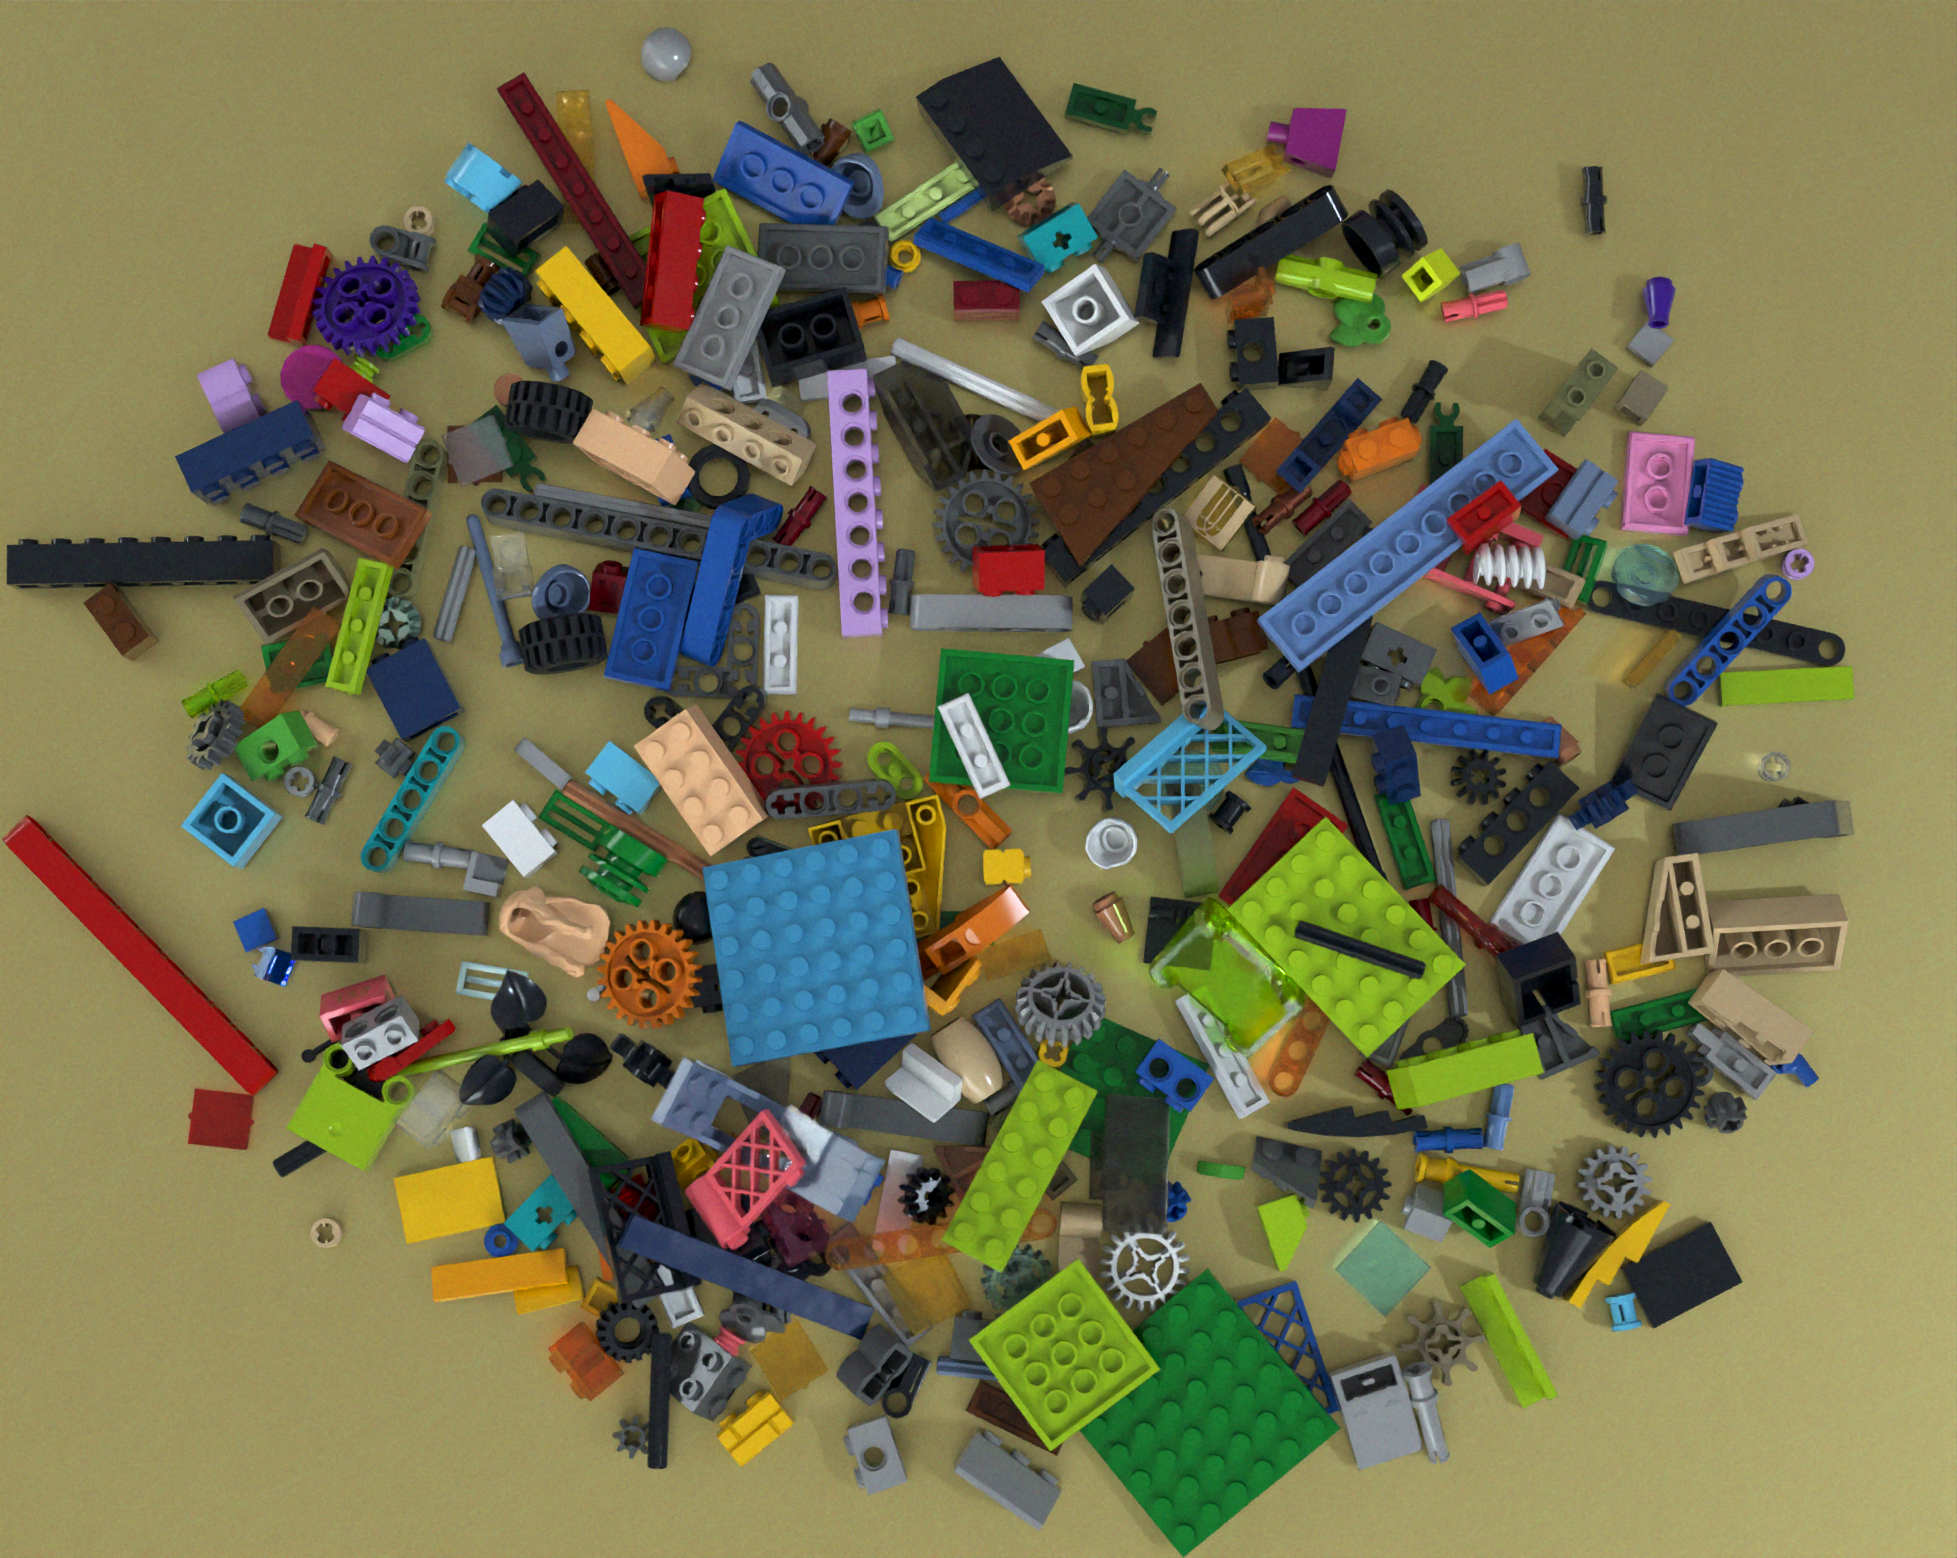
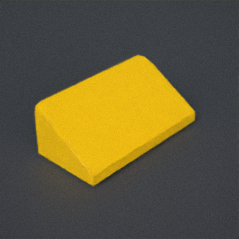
M578 1264L567 1267L568 1284L513 1291L517 1315L584 1299L585 1292Z

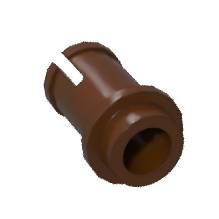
M599 252L592 254L585 260L586 267L589 268L597 283L608 296L621 289Z

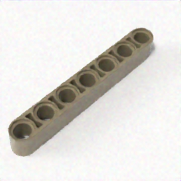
M1163 507L1153 514L1151 529L1184 717L1190 723L1207 731L1214 730L1222 724L1224 709L1192 526L1186 517L1174 509ZM1175 521L1173 528L1168 531L1171 522ZM1180 551L1179 558L1173 562L1175 554ZM1185 582L1184 589L1178 593L1180 585ZM1191 612L1189 621L1184 624L1186 615ZM1196 644L1195 651L1189 655L1190 648ZM1202 675L1201 682L1195 687V680L1198 676ZM1207 706L1206 715L1200 719L1201 710Z

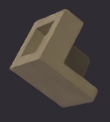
M1641 369L1616 403L1614 409L1639 426H1642L1649 419L1667 392L1668 387Z

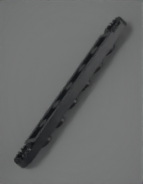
M1608 581L1595 582L1586 605L1595 614L1702 639L1730 611V609ZM1598 588L1609 592L1610 602L1605 607L1597 606L1593 601V592ZM1743 613L1745 623H1752L1757 618L1756 615ZM1771 619L1745 647V649L1821 666L1835 665L1845 655V644L1838 635ZM1731 631L1725 632L1720 637V643L1733 645L1735 641L1734 633ZM1824 640H1829V642L1835 645V654L1831 659L1822 657L1819 652V646Z

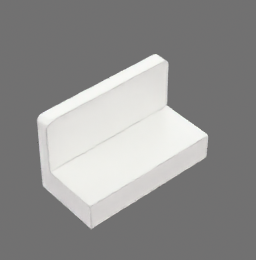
M911 1043L903 1050L901 1067L885 1081V1088L931 1122H936L960 1101L963 1079L918 1046Z

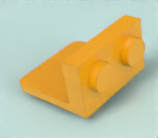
M973 956L948 973L941 974L931 989L924 985L927 1008L941 1016H944L946 1012H951L959 1003V995L966 985H971L978 978L981 972L979 968L982 965V961Z

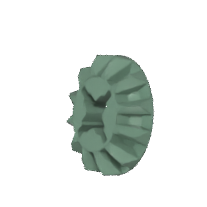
M387 597L375 641L382 644L384 648L401 649L400 645L417 637L421 629V618L416 607L406 599ZM390 611H392L396 621L404 622V624L399 625L397 635H395L391 627L383 626L389 622Z

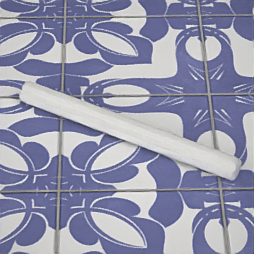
M897 338L891 347L892 356L1038 422L1060 411L901 338Z

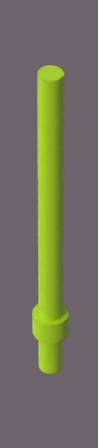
M570 1026L549 1031L545 1028L533 1030L527 1036L415 1060L394 1076L405 1077L477 1061L488 1054L499 1056L531 1048L534 1051L550 1047V1044L573 1039V1031Z

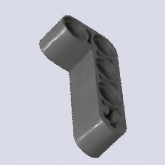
M354 891L351 926L487 936L490 902Z

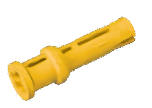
M1422 1152L1417 1156L1414 1171L1415 1182L1421 1183L1423 1180L1440 1182L1444 1187L1445 1182L1467 1169H1471L1499 1191L1511 1194L1517 1193L1518 1185L1505 1183V1180L1519 1182V1173L1517 1172L1512 1173L1457 1164V1160H1454L1453 1157H1447L1446 1160L1427 1157Z

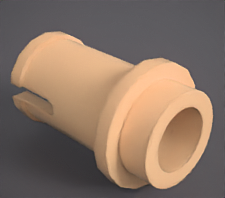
M305 709L302 710L301 714L314 738L326 747L331 746L339 733V729L315 716V711L310 710L308 712Z

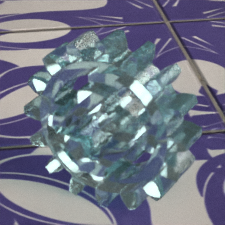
M1027 1243L1024 1250H1020L1017 1244L1003 1273L983 1265L982 1269L984 1274L987 1275V1277L981 1278L983 1288H987L983 1292L987 1300H992L991 1304L995 1310L1003 1306V1312H1006L1054 1276L1053 1272H1050L1053 1267L1049 1259L1044 1260L1045 1256L1040 1249L1033 1254L1031 1244ZM1032 1264L1039 1270V1278L1032 1273ZM996 1282H999L1004 1287V1295L997 1290Z

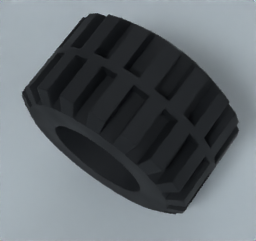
M540 381L515 382L510 387L504 425L513 432L530 438L573 444L574 439L592 411L593 400L583 392L557 384Z
M576 613L554 616L531 622L518 631L525 671L532 674L545 675L580 670L597 665L608 657L602 621L598 615Z

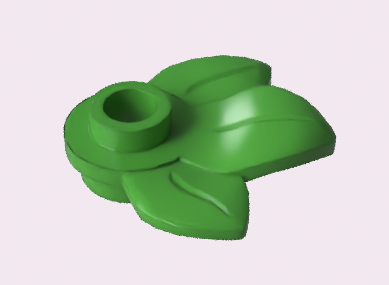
M1373 294L1371 304L1348 298H1340L1334 301V311L1341 322L1329 334L1330 339L1346 347H1355L1363 342L1377 345L1385 341L1390 335L1391 324L1384 315L1385 303L1379 295ZM1373 324L1380 325V327L1375 330L1369 328V326Z

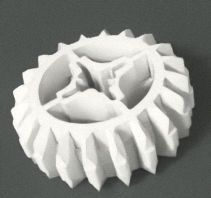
M1136 1220L1132 1222L1134 1232L1129 1233L1126 1226L1122 1225L1120 1230L1124 1235L1123 1238L1119 1239L1114 1233L1109 1236L1116 1245L1114 1248L1109 1245H1103L1102 1249L1111 1255L1110 1259L1099 1258V1263L1109 1265V1270H1103L1099 1274L1101 1278L1111 1277L1112 1279L1104 1285L1106 1291L1117 1287L1118 1290L1112 1296L1114 1301L1120 1300L1125 1295L1126 1299L1123 1305L1125 1308L1129 1309L1133 1300L1137 1301L1136 1309L1138 1312L1143 1311L1144 1302H1149V1308L1154 1312L1157 1309L1155 1300L1160 1299L1164 1305L1168 1301L1165 1297L1166 1294L1170 1293L1172 1296H1175L1178 1293L1173 1289L1175 1284L1181 1287L1187 1285L1186 1281L1178 1277L1179 1273L1190 1274L1189 1268L1180 1267V1262H1186L1190 1258L1188 1254L1178 1255L1177 1251L1185 1247L1183 1241L1177 1242L1174 1245L1171 1243L1177 1235L1176 1232L1171 1231L1164 1237L1165 1225L1160 1223L1156 1232L1152 1231L1153 1224L1151 1220L1146 1221L1145 1230H1140V1224ZM1151 1238L1161 1242L1166 1248L1152 1254H1147L1141 1250L1136 1239ZM1127 1245L1133 1257L1132 1263L1124 1272L1118 1275V1256ZM1135 1251H1138L1140 1256L1146 1261L1155 1260L1153 1261V1266H1149L1152 1269L1150 1274L1153 1277V1281L1143 1271L1136 1272L1135 1265H1139L1137 1263L1139 1258ZM1171 1257L1172 1270L1170 1277L1161 1286L1156 1275L1157 1269L1166 1259ZM1137 1278H1142L1148 1282L1153 1292L1146 1294L1136 1293L1126 1288L1123 1284Z

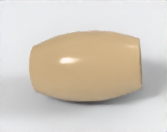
M963 1016L952 1020L931 1035L933 1049L938 1062L963 1079L961 1094L972 1103L976 1104L986 1099L1005 1085L1001 1064L995 1051L985 1036Z

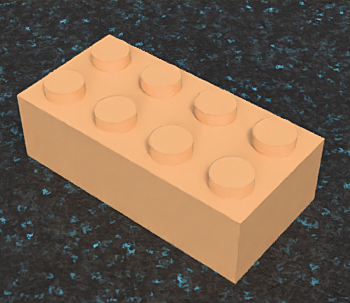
M697 704L686 708L634 746L710 857L770 816L764 799Z

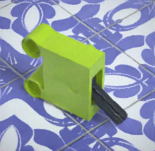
M341 1043L329 1046L324 1052L321 1069L286 1129L307 1141L273 1161L277 1173L281 1177H286L327 1151L368 1173L403 1110L411 1106L415 1101L416 1089L414 1085L405 1077H391L384 1083L382 1088V1095L385 1099L383 1103L340 1079V1077L351 1075L356 1070V1066L349 1057L345 1067L341 1069L334 1068L332 1065L333 1057L339 1052H345V1050L342 1048ZM398 1084H405L408 1088L407 1096L401 1101H394L391 1098L393 1087Z

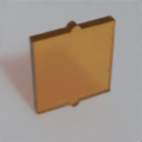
M1275 417L1238 462L1256 476L1257 482L1262 481L1277 494H1282L1290 484L1275 471L1303 439L1299 437L1300 433L1298 431L1293 432Z

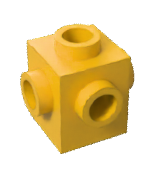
M691 1137L671 1152L678 1184L686 1190L692 1182L705 1175L716 1163L715 1160L720 1157L716 1150Z

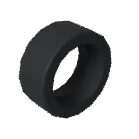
M716 444L700 449L693 455L688 464L695 471L688 484L690 491L700 504L710 509H717L723 503L745 496L750 487V472L746 461ZM715 458H724L730 461L736 467L738 473V481L735 488L723 496H713L705 492L699 481V474L703 465Z

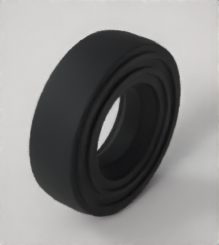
M526 1049L512 1054L511 1062L549 1095L555 1097L565 1087V1081L560 1079L552 1068L530 1050Z

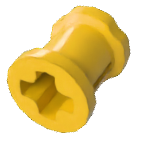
M1048 1039L1043 1040L1037 1048V1056L1041 1062L1053 1068L1061 1066L1067 1058V1046L1064 1049L1061 1042L1055 1041L1052 1047L1059 1046L1061 1052L1057 1054L1059 1060L1055 1062L1052 1058L1046 1059L1044 1057V1054L1048 1051L1046 1047Z

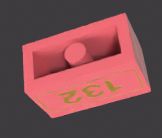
M385 974L321 995L319 1016L331 1042L342 1040L343 1024L394 999L395 996Z

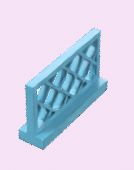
M1207 706L1201 710L1200 719L1206 715ZM1225 710L1223 722L1229 727V734H1209V731L1190 723L1182 714L1113 774L1114 789L1123 798L1128 796L1165 830L1172 834L1266 751V745ZM1191 742H1205V755H1185V747ZM1209 742H1229V755H1209ZM1232 742H1247L1253 749L1248 754H1232ZM1167 763H1181V775L1161 776V768ZM1185 763H1205V775H1185ZM1209 763H1229V770L1224 775H1209ZM1205 783V791L1200 796H1185V784ZM1142 784H1157V796H1142L1136 790ZM1161 784H1181V796H1161ZM1161 804H1181V812L1170 821L1161 813Z

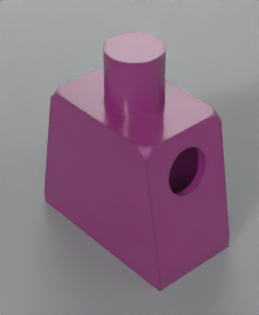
M1294 108L1289 124L1270 121L1267 141L1285 144L1284 162L1332 179L1336 170L1347 110Z

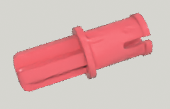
M1498 290L1476 296L1470 293L1469 297L1441 302L1443 320L1445 323L1472 316L1474 319H1477L1479 314L1507 308L1508 298L1504 290Z

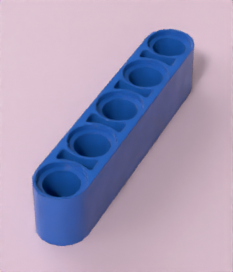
M1766 574L1759 578L1668 676L1664 682L1666 696L1684 706L1695 702L1789 601L1792 594L1790 583L1776 574ZM1778 581L1781 585L1780 594L1775 598H1768L1766 594L1768 585ZM1748 607H1756L1758 611L1756 620L1752 623H1745L1743 620L1744 611ZM1729 631L1733 632L1735 636L1733 645L1728 648H1722L1720 646L1722 634ZM1705 656L1710 657L1712 660L1711 668L1707 672L1699 673L1696 667L1699 659ZM1681 681L1688 682L1689 691L1683 697H1675L1673 692L1675 685Z

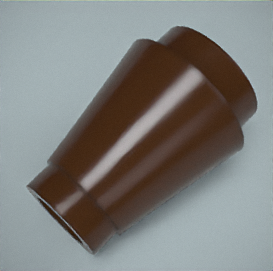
M829 118L826 125L822 123L820 129L825 135L824 144L818 151L812 152L810 157L826 167L831 164L850 142L848 138L852 133L849 129Z

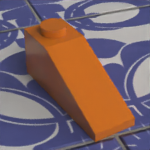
M609 99L605 101L641 201L645 200L649 196L642 176L650 174H680L674 156L667 158L664 148L615 102Z

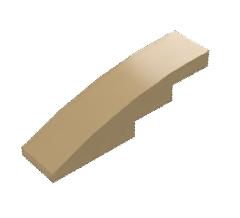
M1794 514L1673 552L1685 584L1807 546L1809 543L1799 515Z

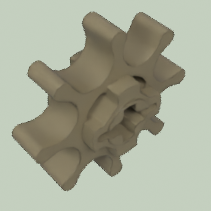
M1433 1300L1431 1304L1434 1309V1316L1429 1322L1421 1323L1414 1315H1407L1406 1320L1418 1328V1337L1412 1343H1400L1399 1349L1402 1352L1418 1350L1421 1353L1422 1361L1430 1363L1431 1366H1438L1441 1369L1442 1383L1446 1386H1451L1450 1369L1454 1364L1464 1363L1472 1372L1477 1371L1478 1366L1466 1358L1465 1352L1470 1343H1484L1485 1336L1480 1333L1472 1336L1464 1334L1462 1323L1470 1316V1310L1463 1307L1455 1319L1446 1320L1441 1312L1442 1303L1438 1300ZM1448 1326H1451L1452 1328H1454V1330L1456 1331V1333H1453V1334H1452V1333L1448 1330ZM1440 1335H1443L1448 1340L1455 1341L1445 1344L1443 1351L1437 1346L1428 1345L1440 1341ZM1428 1352H1432L1436 1359L1430 1358Z

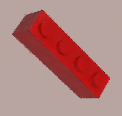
M668 190L654 195L640 326L678 333L689 330L690 325L693 323L695 310L692 306L693 293L698 286L696 266L702 252V243L699 241L700 230L706 218V212L703 209L704 198Z

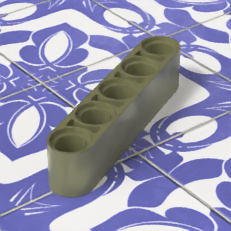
M434 439L421 440L415 446L416 449L413 452L403 494L404 498L428 509L433 514L414 544L416 546L415 556L404 560L398 570L393 569L388 593L393 597L406 600L413 599L419 590L448 466L447 451ZM436 449L439 451V456L435 462H424V455L428 450ZM423 481H430V491L425 495H417L416 488L418 484ZM402 576L408 577V587L404 591L396 592L394 589L395 581Z

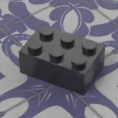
M847 287L768 309L757 333L772 388L867 361L865 347Z

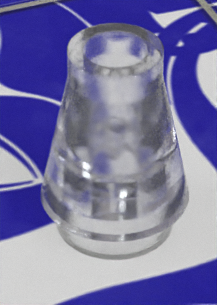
M659 387L656 392L630 409L631 414L627 417V420L631 426L636 424L649 433L655 432L669 406L675 399L665 388Z

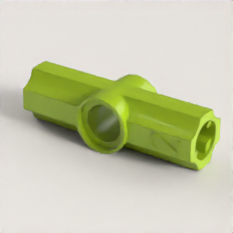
M1289 254L1279 260L1275 282L1307 289L1310 294L1320 298L1334 299L1339 296L1371 304L1378 274L1344 267L1342 262L1332 258L1319 257L1313 260Z

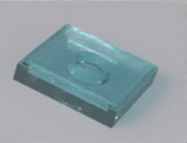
M1379 1221L1338 1265L1335 1271L1386 1317L1431 1267L1382 1221Z

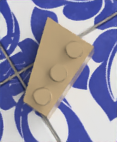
M1698 853L1665 857L1655 862L1640 964L1715 953Z

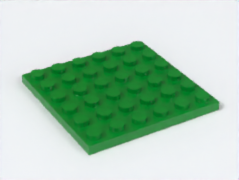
M1209 1268L1204 1270L1132 1330L1160 1367V1370L1079 1430L1183 1558L1340 1430L1337 1422Z

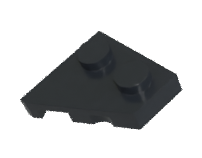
M711 173L650 174L642 176L652 208L654 195L667 190L705 198L716 192Z

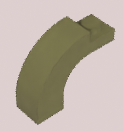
M1199 783L1185 784V796H1200L1202 794ZM1164 784L1167 796H1181V784ZM1169 804L1171 817L1174 819L1181 812V804ZM1204 805L1174 831L1179 874L1185 898L1218 892L1213 842L1206 805Z

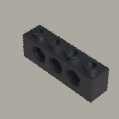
M1551 761L1543 766L1537 763L1525 775L1528 782L1520 790L1515 786L1503 798L1502 802L1506 805L1500 812L1496 814L1494 811H1491L1479 824L1483 828L1482 831L1475 838L1469 835L1456 848L1460 854L1455 860L1483 887L1489 885L1580 789ZM1532 789H1538L1544 794L1545 801L1541 807L1531 803L1529 795ZM1510 813H1516L1521 817L1522 826L1520 830H1512L1507 825V817ZM1487 837H1493L1499 842L1500 847L1496 855H1491L1485 850L1484 841Z

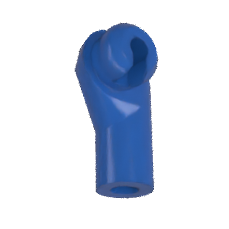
M1798 1054L1792 1063L1771 1065V1068L1777 1074H1796L1805 1088L1811 1086L1819 1079L1818 1075L1801 1054Z

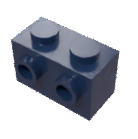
M1404 725L1372 734L1374 754H1371L1370 757L1376 773L1373 776V781L1379 795L1384 793L1389 806L1420 797L1417 754Z

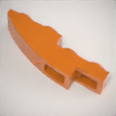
M1011 884L957 914L953 923L917 943L923 981L938 972L944 975L969 960L1005 934L1029 913L1030 909Z

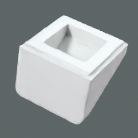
M468 1126L451 1131L457 1163L481 1159L476 1127Z

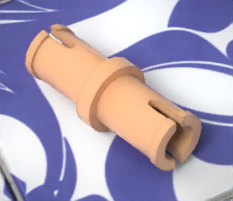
M1596 959L1586 960L1584 964L1586 965L1588 990L1584 992L1585 998L1589 999L1590 1028L1611 1027L1609 997L1612 996V991L1608 989L1606 959H1599L1598 961Z

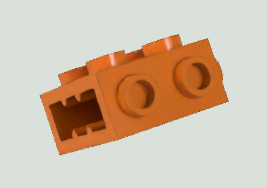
M1392 417L1379 423L1380 427L1376 430L1368 432L1366 428L1348 434L1349 439L1344 441L1343 446L1338 452L1339 457L1336 458L1341 476H1347L1349 483H1353L1410 462L1420 450L1419 444H1422V438L1417 426H1411L1409 418L1399 421L1398 417Z

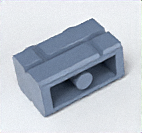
M1585 459L1545 515V520L1560 528L1561 531L1573 539L1577 540L1583 533L1589 536L1600 521L1595 517L1600 508L1608 509L1616 498L1618 492L1613 489L1619 481L1607 472L1602 471L1601 468L1591 461Z

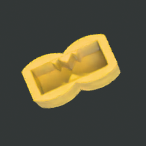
M1108 364L1085 366L1081 374L1080 395L1086 406L1084 422L1091 433V439L1109 437L1116 433L1118 425V408L1112 397L1114 377Z

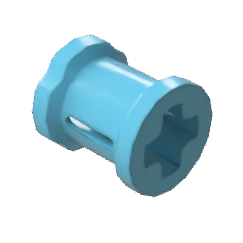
M1623 1292L1605 1297L1606 1303L1610 1304L1613 1317L1612 1331H1624L1642 1326L1641 1320L1637 1319L1633 1299L1636 1297L1635 1292Z

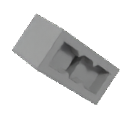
M400 995L343 1024L341 1046L357 1069L361 1070L419 1040V1019L405 998Z

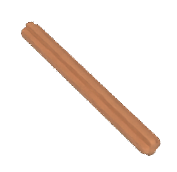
M570 780L563 790L564 796L704 881L702 867L712 866L711 864L635 817L627 814L578 782Z

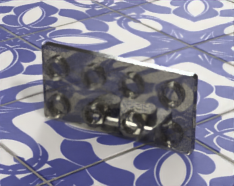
M1109 1094L1105 1097V1128L1091 1131L1089 1199L1103 1200L1102 1229L1104 1231L1165 1235L1167 1233L1170 1105L1164 1102V1098Z

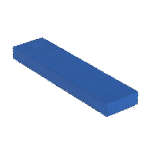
M931 217L914 235L913 244L1025 292H1029L1044 275L1045 265Z

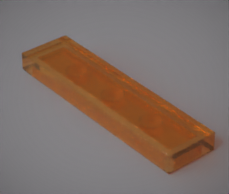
M313 606L240 706V709L244 711L242 718L258 729L274 719L340 629L341 624L316 606Z

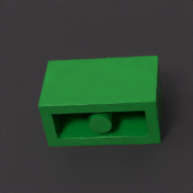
M1467 1169L1444 1183L1443 1214L1489 1248L1515 1235L1516 1203L1471 1169Z

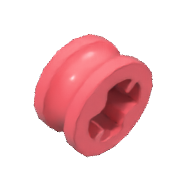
M721 1325L719 1327V1336H714L712 1339L723 1349L737 1356L739 1354V1345H744L746 1340L741 1338L736 1332Z

